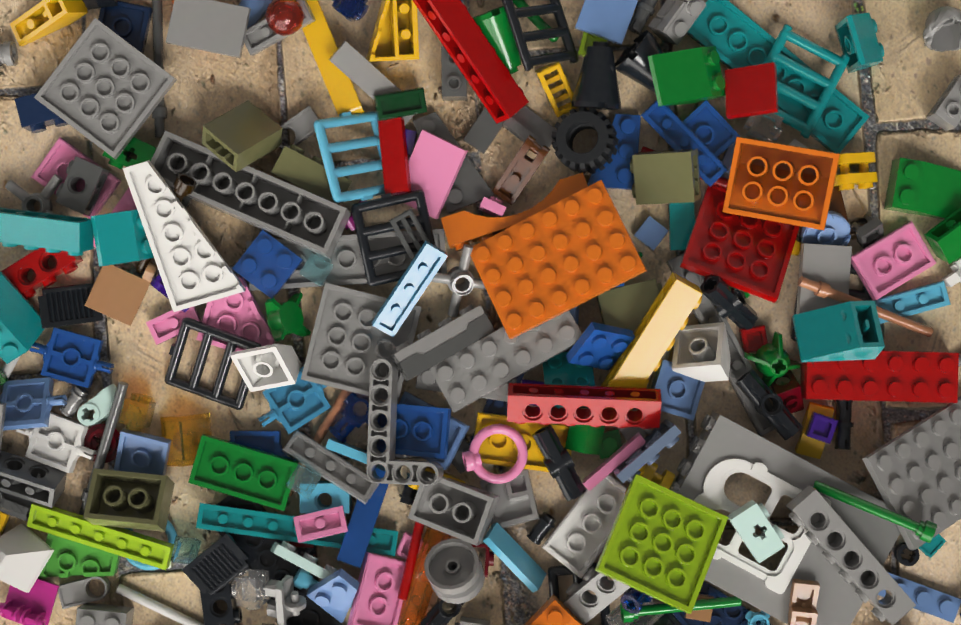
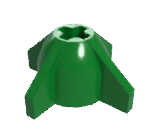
M301 292L293 294L288 301L278 303L274 298L266 300L267 324L275 341L284 340L285 335L296 334L301 337L310 335L311 331L303 325V313L299 307L303 297Z
M776 331L772 343L761 346L756 354L746 352L744 354L746 359L755 363L756 368L763 374L762 380L768 387L776 378L784 376L788 370L799 369L801 366L798 361L790 360L789 354L783 349L782 334Z

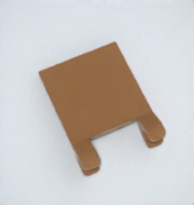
M150 262L142 277L115 264L102 266L84 306L131 326L157 271V264Z

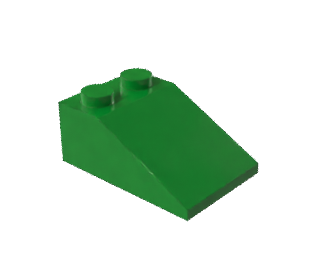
M716 46L698 47L648 56L658 107L702 103L705 100L709 101L725 96V80L722 77L719 64L720 57Z
M901 157L892 160L884 209L945 219L961 207V171L925 161Z

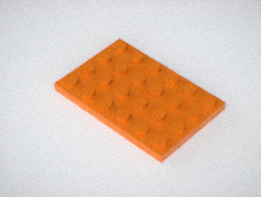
M602 180L472 246L473 250L470 255L509 339H513L647 271Z

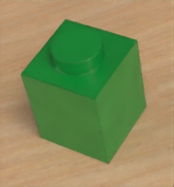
M569 426L565 448L583 454L600 455L605 426Z

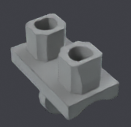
M285 575L281 581L271 579L265 586V595L275 598V600H271L268 603L267 616L277 618V625H286L287 619L292 616H298L300 611L306 608V598L299 595L298 591H294L293 576Z

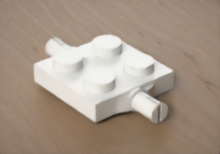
M50 412L48 427L16 429V432L29 436V446L25 457L67 473H73L80 456L94 460L96 457L94 455L97 454L96 450L84 447V439L89 426Z

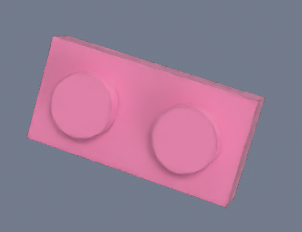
M190 307L185 313L182 310L176 312L171 310L146 322L156 345L178 336L182 320L185 317L202 322L196 307Z
M343 506L293 517L299 543L348 532Z

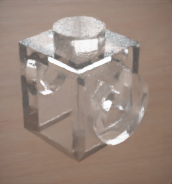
M774 113L749 116L743 129L747 130L746 136L752 139L769 142L773 140L777 142L783 131L780 125L784 118Z
M245 569L234 578L232 582V596L236 599L237 606L246 607L248 610H257L271 598L265 595V586L269 582V571Z

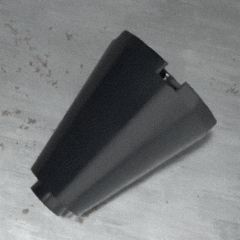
M646 30L633 40L635 43L630 48L627 47L615 62V67L618 72L655 92L648 56L662 54L664 51L652 33Z
M595 41L593 46L587 47L572 97L571 107H591L601 110L621 109L613 48L608 47V42Z

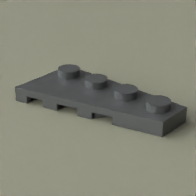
M436 112L413 120L418 136H420L422 130H427L459 146ZM467 155L445 202L448 213L480 202L484 197L490 198V196H494Z

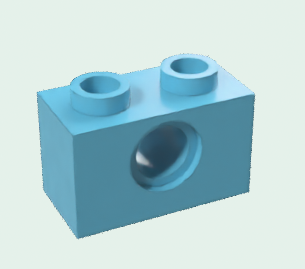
M303 480L300 483V513L308 514L343 506L346 517V513L352 511V496L331 482ZM322 493H327L332 497L331 505L321 503L320 495Z

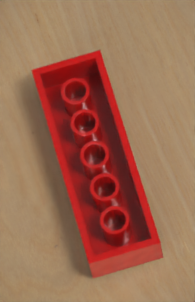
M882 350L876 359L801 362L800 386L802 398L958 403L959 353Z

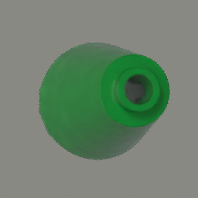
M504 6L473 17L490 45L494 47L500 60L510 71V74L519 71L517 66L521 65V58Z

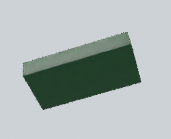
M423 87L373 95L378 121L427 112Z

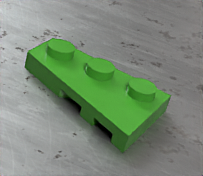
M49 533L47 534L46 543L54 549V552L40 573L39 579L59 576V578L81 575L84 577L114 576L117 573L121 556Z

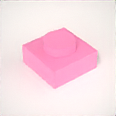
M490 196L489 199L483 198L479 210L493 217H503L507 207L503 206L504 202L500 199Z

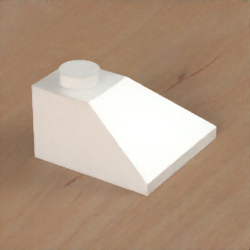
M724 322L687 325L683 330L678 331L675 336L672 370L674 372L703 382L729 380L731 358Z
M272 344L235 351L230 354L250 392L296 384L301 362L290 345Z
M19 524L0 536V580L29 593L53 554L54 549L25 524Z

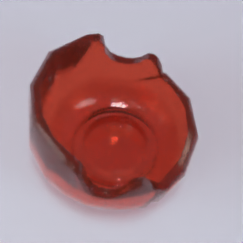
M273 0L267 6L265 17L272 31L286 36L295 34L302 27L304 13L301 5L295 0Z

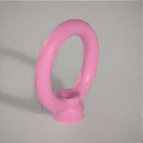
M493 424L484 427L474 436L469 451L462 452L466 472L474 471L482 480L493 484H503L515 479L523 471L528 457L527 445L522 435L513 427L504 424ZM494 434H503L510 437L515 442L518 450L515 465L512 469L502 474H494L487 471L482 466L479 454L482 442Z

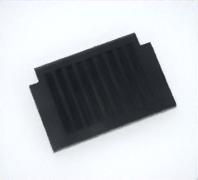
M93 282L42 289L43 296H38L42 329L103 321L102 313L84 306L93 288Z
M227 532L186 565L182 571L203 594L208 591L213 596L250 566L246 560L249 555Z

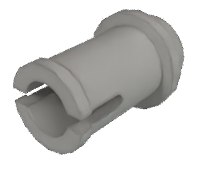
M78 385L70 390L71 394L67 398V404L59 408L61 413L69 418H73L81 404L88 401L87 396L89 392Z

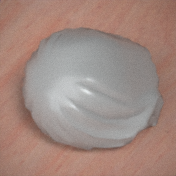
M942 6L929 13L923 31L924 45L927 48L940 52L961 49L960 9Z

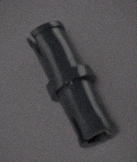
M836 400V420H838L836 426L834 449L851 450V427H854V422H851L853 400Z

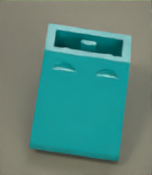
M875 300L849 301L792 316L801 362L876 359L885 347Z

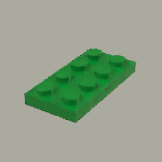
M203 434L188 483L285 511L299 462Z

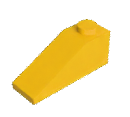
M43 0L11 22L10 26L19 46H24L74 23L87 14L88 10L83 0Z

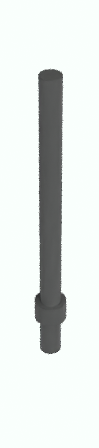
M152 0L153 62L164 70L162 0ZM164 98L152 112V118L155 119V138H162L165 132L167 108L164 107Z
M120 381L118 383L89 482L81 496L83 502L79 511L80 515L84 516L94 468L103 469L128 389L129 384Z

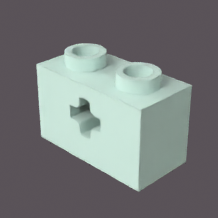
M750 500L727 515L754 559L761 563L785 547L781 541L784 535L776 524L771 526L767 517L770 514L762 503L757 504L754 500ZM757 524L761 527L760 530L762 532L759 535L755 533L754 528Z

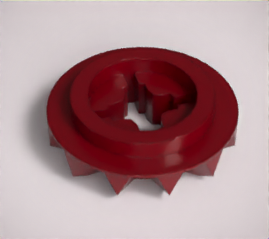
M106 424L94 425L87 431L84 447L96 451L99 449L100 442L97 438L102 439ZM116 428L105 463L111 462L117 455L120 434Z

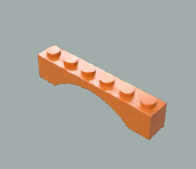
M584 173L560 179L554 189L541 202L519 214L506 217H485L461 211L440 218L450 249L455 248L456 251H461L464 244L470 245V243L476 241L482 242L588 187Z

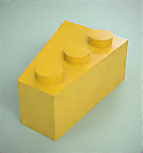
M412 0L381 1L366 57L369 62L419 59L417 6Z

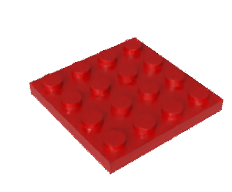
M714 184L711 187L707 185L680 267L705 277L709 275L719 276L728 286L775 303L781 291L800 226L723 212L727 189Z

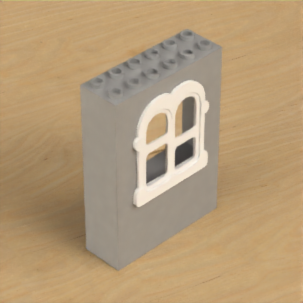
M713 411L711 415L707 414L700 426L703 430L699 437L695 436L689 446L691 452L687 459L683 458L677 468V471L680 473L669 489L712 510L722 509L732 513L740 508V506L727 498L724 492V485L730 475L742 472L771 487L772 491L764 505L770 516L783 495L794 499L808 485L813 487L815 481H820L888 509L886 504ZM820 493L883 566L900 534L897 525ZM819 512L812 515L811 524H816L819 521ZM770 516L767 517L769 523L773 526L774 524L770 522ZM802 524L796 533L793 534L778 527L784 535V538L781 540L787 543L788 548L774 571L739 553L738 550L743 540L737 531L728 545L718 543L704 580L788 624L793 579L819 582L816 625H851L863 603L854 592L858 588L852 582L848 584L839 575L838 572L841 569L836 563L831 565L821 554L824 549L819 543L815 546L806 537L805 533L808 531ZM836 532L829 534L827 538L828 543L836 540ZM852 551L845 554L844 562H849L853 558ZM869 570L862 573L861 581L868 579Z

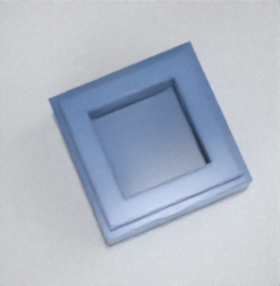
M648 216L634 234V237L651 250H654L669 230L651 216Z

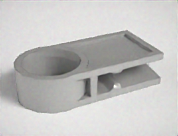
M308 106L281 125V127L283 128L282 130L292 129L295 132L296 139L293 145L297 146L315 133L314 122L319 120L311 107Z
M106 576L86 577L60 584L58 594L62 609L104 598L109 593L111 584ZM92 579H99L104 583L105 591L103 595L96 596L91 593L89 583Z

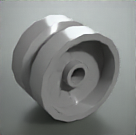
M454 538L443 540L433 546L426 555L424 563L425 574L438 598L447 603L460 604L468 602L478 595L484 584L485 573L478 553L470 543Z

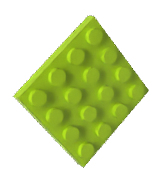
M635 474L595 571L691 614L728 517Z

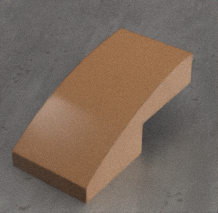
M792 580L788 625H816L818 617L816 606L820 589L818 581Z

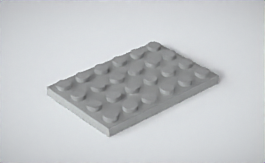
M961 396L958 398V403H949L862 458L888 510L917 522L928 520L936 523L937 528L933 537L961 519ZM897 525L909 550H916L926 543L920 540L914 531Z

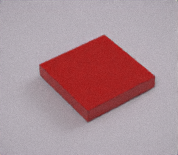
M775 62L725 70L726 117L728 119L778 112Z

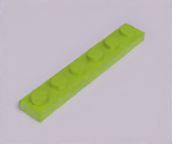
M33 502L30 507L27 527L166 570L170 565L174 548L172 543L121 527L92 525L83 518V515L54 506L50 508Z

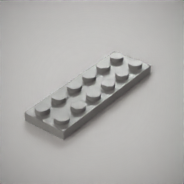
M570 311L513 339H509L504 327L433 366L430 368V371L453 413L572 347L580 338L582 332Z

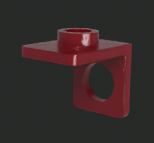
M788 370L781 377L789 378L790 382L786 385H778L776 381L779 378H776L771 387L775 394L781 397L784 406L792 414L803 410L804 403L801 386L792 371Z
M484 542L478 546L471 544L473 547L486 548L484 573L485 577L488 578V567L494 566V552L490 551V548Z

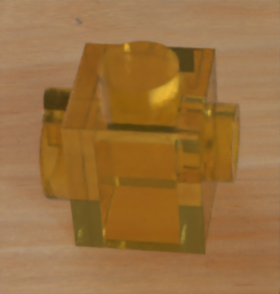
M131 393L130 398H125L119 423L126 424V429L137 432L150 427L156 403L152 402L153 397Z

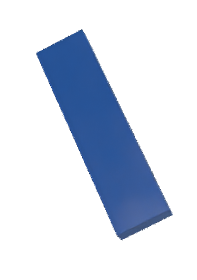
M656 100L641 114L642 118L673 150L698 148L699 175L709 187L728 171V168L668 106L658 107Z
M376 468V474L383 478L385 471ZM380 483L366 505L359 500L356 501L348 524V532L345 533L336 559L337 561L358 568L361 567L389 484Z

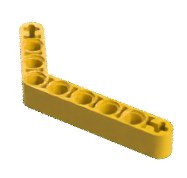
M306 0L316 21L302 29L338 116L344 112H351V114L365 113L352 81L329 61L338 47L319 1Z

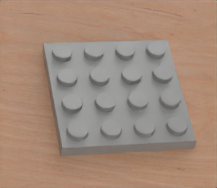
M94 18L34 98L111 157L117 159L177 80L98 19Z
M325 282L301 380L369 396L370 368L372 363L377 359L394 361L392 355L397 353L395 347L406 341L410 345L413 343L422 307L415 305L396 335L392 337L372 326L373 319L387 298ZM385 363L381 365L379 370L381 376L385 377L389 373V367ZM399 368L397 403L399 400L404 377L401 374ZM383 388L379 392V399L387 400L388 392Z

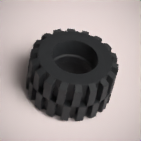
M579 107L578 112L575 109L569 110V116L565 114L561 116L563 120L561 124L556 122L554 127L557 129V132L552 131V138L555 140L552 142V147L556 150L554 153L566 167L574 172L578 171L579 173L583 172L586 174L588 171L590 174L596 173L595 169L598 168L602 171L605 169L604 164L606 162L610 164L613 161L611 158L612 154L616 155L617 153L615 145H618L615 128L602 112L598 113L594 108L590 107L587 110L585 107ZM584 129L596 130L598 132V141L595 147L587 153L574 152L573 140L575 136Z

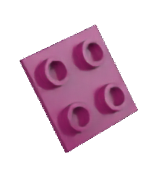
M37 578L29 593L10 585L6 602L0 603V616L22 625H48L59 585Z

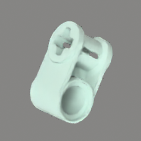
M111 384L101 390L95 397L78 409L77 418L81 424L86 426L97 425L108 418L117 389L115 384ZM124 399V402H123V405H122L121 410L124 409V408L128 405V403H127V401H126L125 399ZM89 410H95V413L93 414L94 419L88 418V416L90 415Z

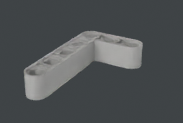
M377 359L370 368L367 476L372 482L381 484L425 486L436 484L441 481L444 474L443 468L438 462L395 460L398 366L392 360ZM384 363L389 367V373L385 377L381 376L379 371ZM383 388L388 392V399L385 402L379 399V392ZM380 414H384L387 417L385 427H381L378 424ZM380 439H383L387 446L383 453L377 449V442ZM379 464L384 466L386 471L383 478L376 474V467ZM403 465L410 469L408 479H404L401 476L400 470ZM428 466L432 467L435 471L433 480H429L425 476V469Z

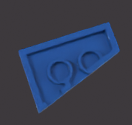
M615 115L612 125L617 132L618 145H615L617 153L616 155L612 154L611 158L613 161L610 164L608 162L604 164L605 169L602 171L599 168L595 169L596 173L591 174L587 183L588 186L602 180L608 189L632 190L634 174L630 170V161L633 159L632 155L639 151L641 115Z

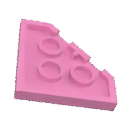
M235 274L246 288V291L207 302L202 323L257 342L261 346L274 344L275 340L267 321L246 281L242 276ZM198 332L196 340L202 341L204 334ZM213 337L211 345L225 349L227 342ZM237 346L235 351L246 349Z

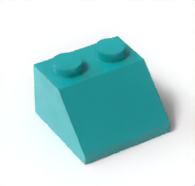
M870 13L848 15L835 25L842 53L850 57L847 64L848 73L876 66L883 62L884 48L880 42L878 43L876 37L877 24L874 19H871Z
M137 209L91 216L99 267L154 258Z

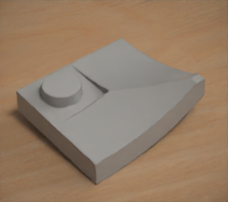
M528 469L523 470L515 479L507 483L493 484L484 480L480 481L481 489L500 496L490 523L491 525L497 522L504 529L540 519Z

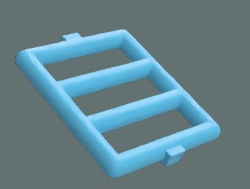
M376 111L358 114L344 112L339 114V117L316 120L314 122V129L333 201L341 203L361 199L362 202L373 199V196L385 194L384 184L341 192L338 177L383 170ZM371 122L374 136L328 143L325 131L327 128ZM377 146L380 160L337 168L334 166L331 153Z

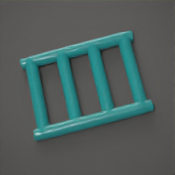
M784 24L763 64L776 62L824 87L818 100H815L777 80V92L812 109V112L806 123L780 109L776 113H769L767 115L800 131V135L808 139L845 71L850 57L844 54L839 56L791 31V26ZM788 40L836 65L831 76L827 78L781 54L780 52L786 41Z

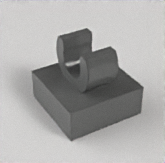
M865 214L864 221L866 224L863 226H859L856 221L853 222L857 242L863 249L884 236L883 223L878 217L871 219L869 215Z

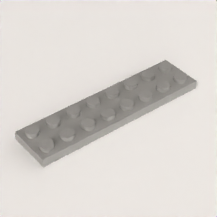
M432 229L436 247L446 252L444 229ZM414 230L413 233L417 240H423L418 230ZM401 231L406 241L411 243L412 240L408 232ZM396 232L368 236L370 251L402 245ZM357 234L341 235L331 259L285 239H276L303 260L281 289L321 287L325 285V282L334 285L367 284ZM246 241L247 249L253 241ZM408 254L375 260L373 264L377 276L407 269L412 261ZM446 260L437 273L447 274ZM249 282L250 291H259L258 288Z

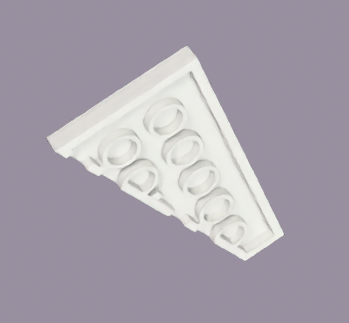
M150 160L123 168L173 312L245 292L246 288Z

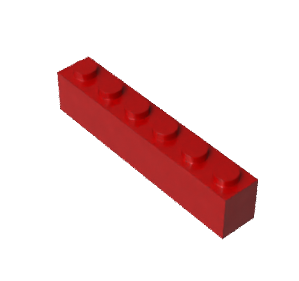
M412 0L496 124L511 118L529 102L523 90L517 85L510 71L500 60L494 47L490 45L480 26L476 24L461 0Z

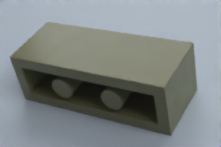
M291 144L290 148L284 146L271 173L305 191L335 203L332 199L323 160L316 156H313L312 160L303 155L305 152L303 149ZM348 176L338 177L341 192L347 191L352 182L347 179Z

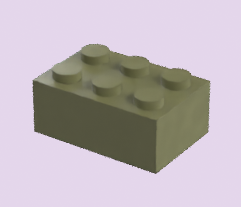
M94 468L83 518L92 525L165 532L175 483L166 475Z

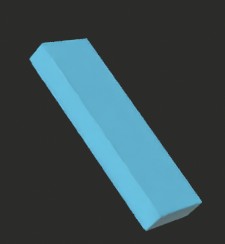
M944 281L931 283L875 300L876 306L904 317L951 305ZM879 318L880 324L885 323V322H889V321H886V320H884V319Z
M333 437L328 439L326 449L367 464L366 450ZM380 464L376 467L380 470L385 471L384 466Z
M497 522L491 525L483 542L533 593L539 590L547 573Z

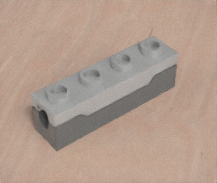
M471 304L459 311L461 316L455 320H452L450 316L439 322L440 328L434 332L427 329L418 334V341L411 345L406 341L395 347L397 353L393 354L392 358L397 363L396 365L406 382L495 331L481 305L474 308Z

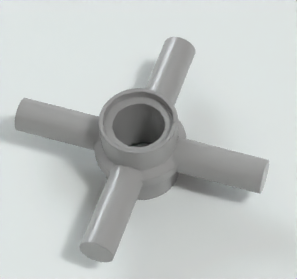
M54 174L41 193L29 194L12 180L7 182L5 188L22 200V210L36 212L34 204L38 200L41 205L39 212L54 214L52 212L53 205L49 198L63 179Z
M468 244L463 246L459 266L453 267L448 274L436 273L431 281L448 284L449 289L453 292L448 315L451 317L458 316L462 296L468 295L473 288L486 289L482 279L474 278L468 270L471 260L470 255L473 247ZM459 278H466L463 283L455 284Z

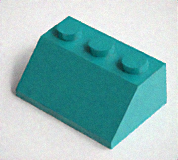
M1 271L0 357L8 364L26 353L44 329H42L40 314Z

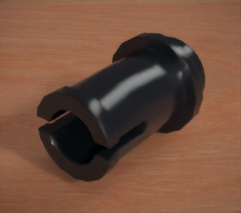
M404 485L402 494H399V497H401L400 502L413 505L418 490Z
M546 512L542 515L539 514L540 519L527 534V537L537 545L541 544L550 528L555 527L556 519Z

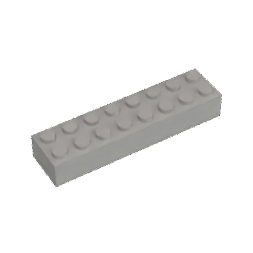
M166 130L150 161L172 190H174L173 184L178 174L189 175L197 183L193 192L188 194V197L329 259H331L351 215L348 209L250 166L235 172L209 149Z

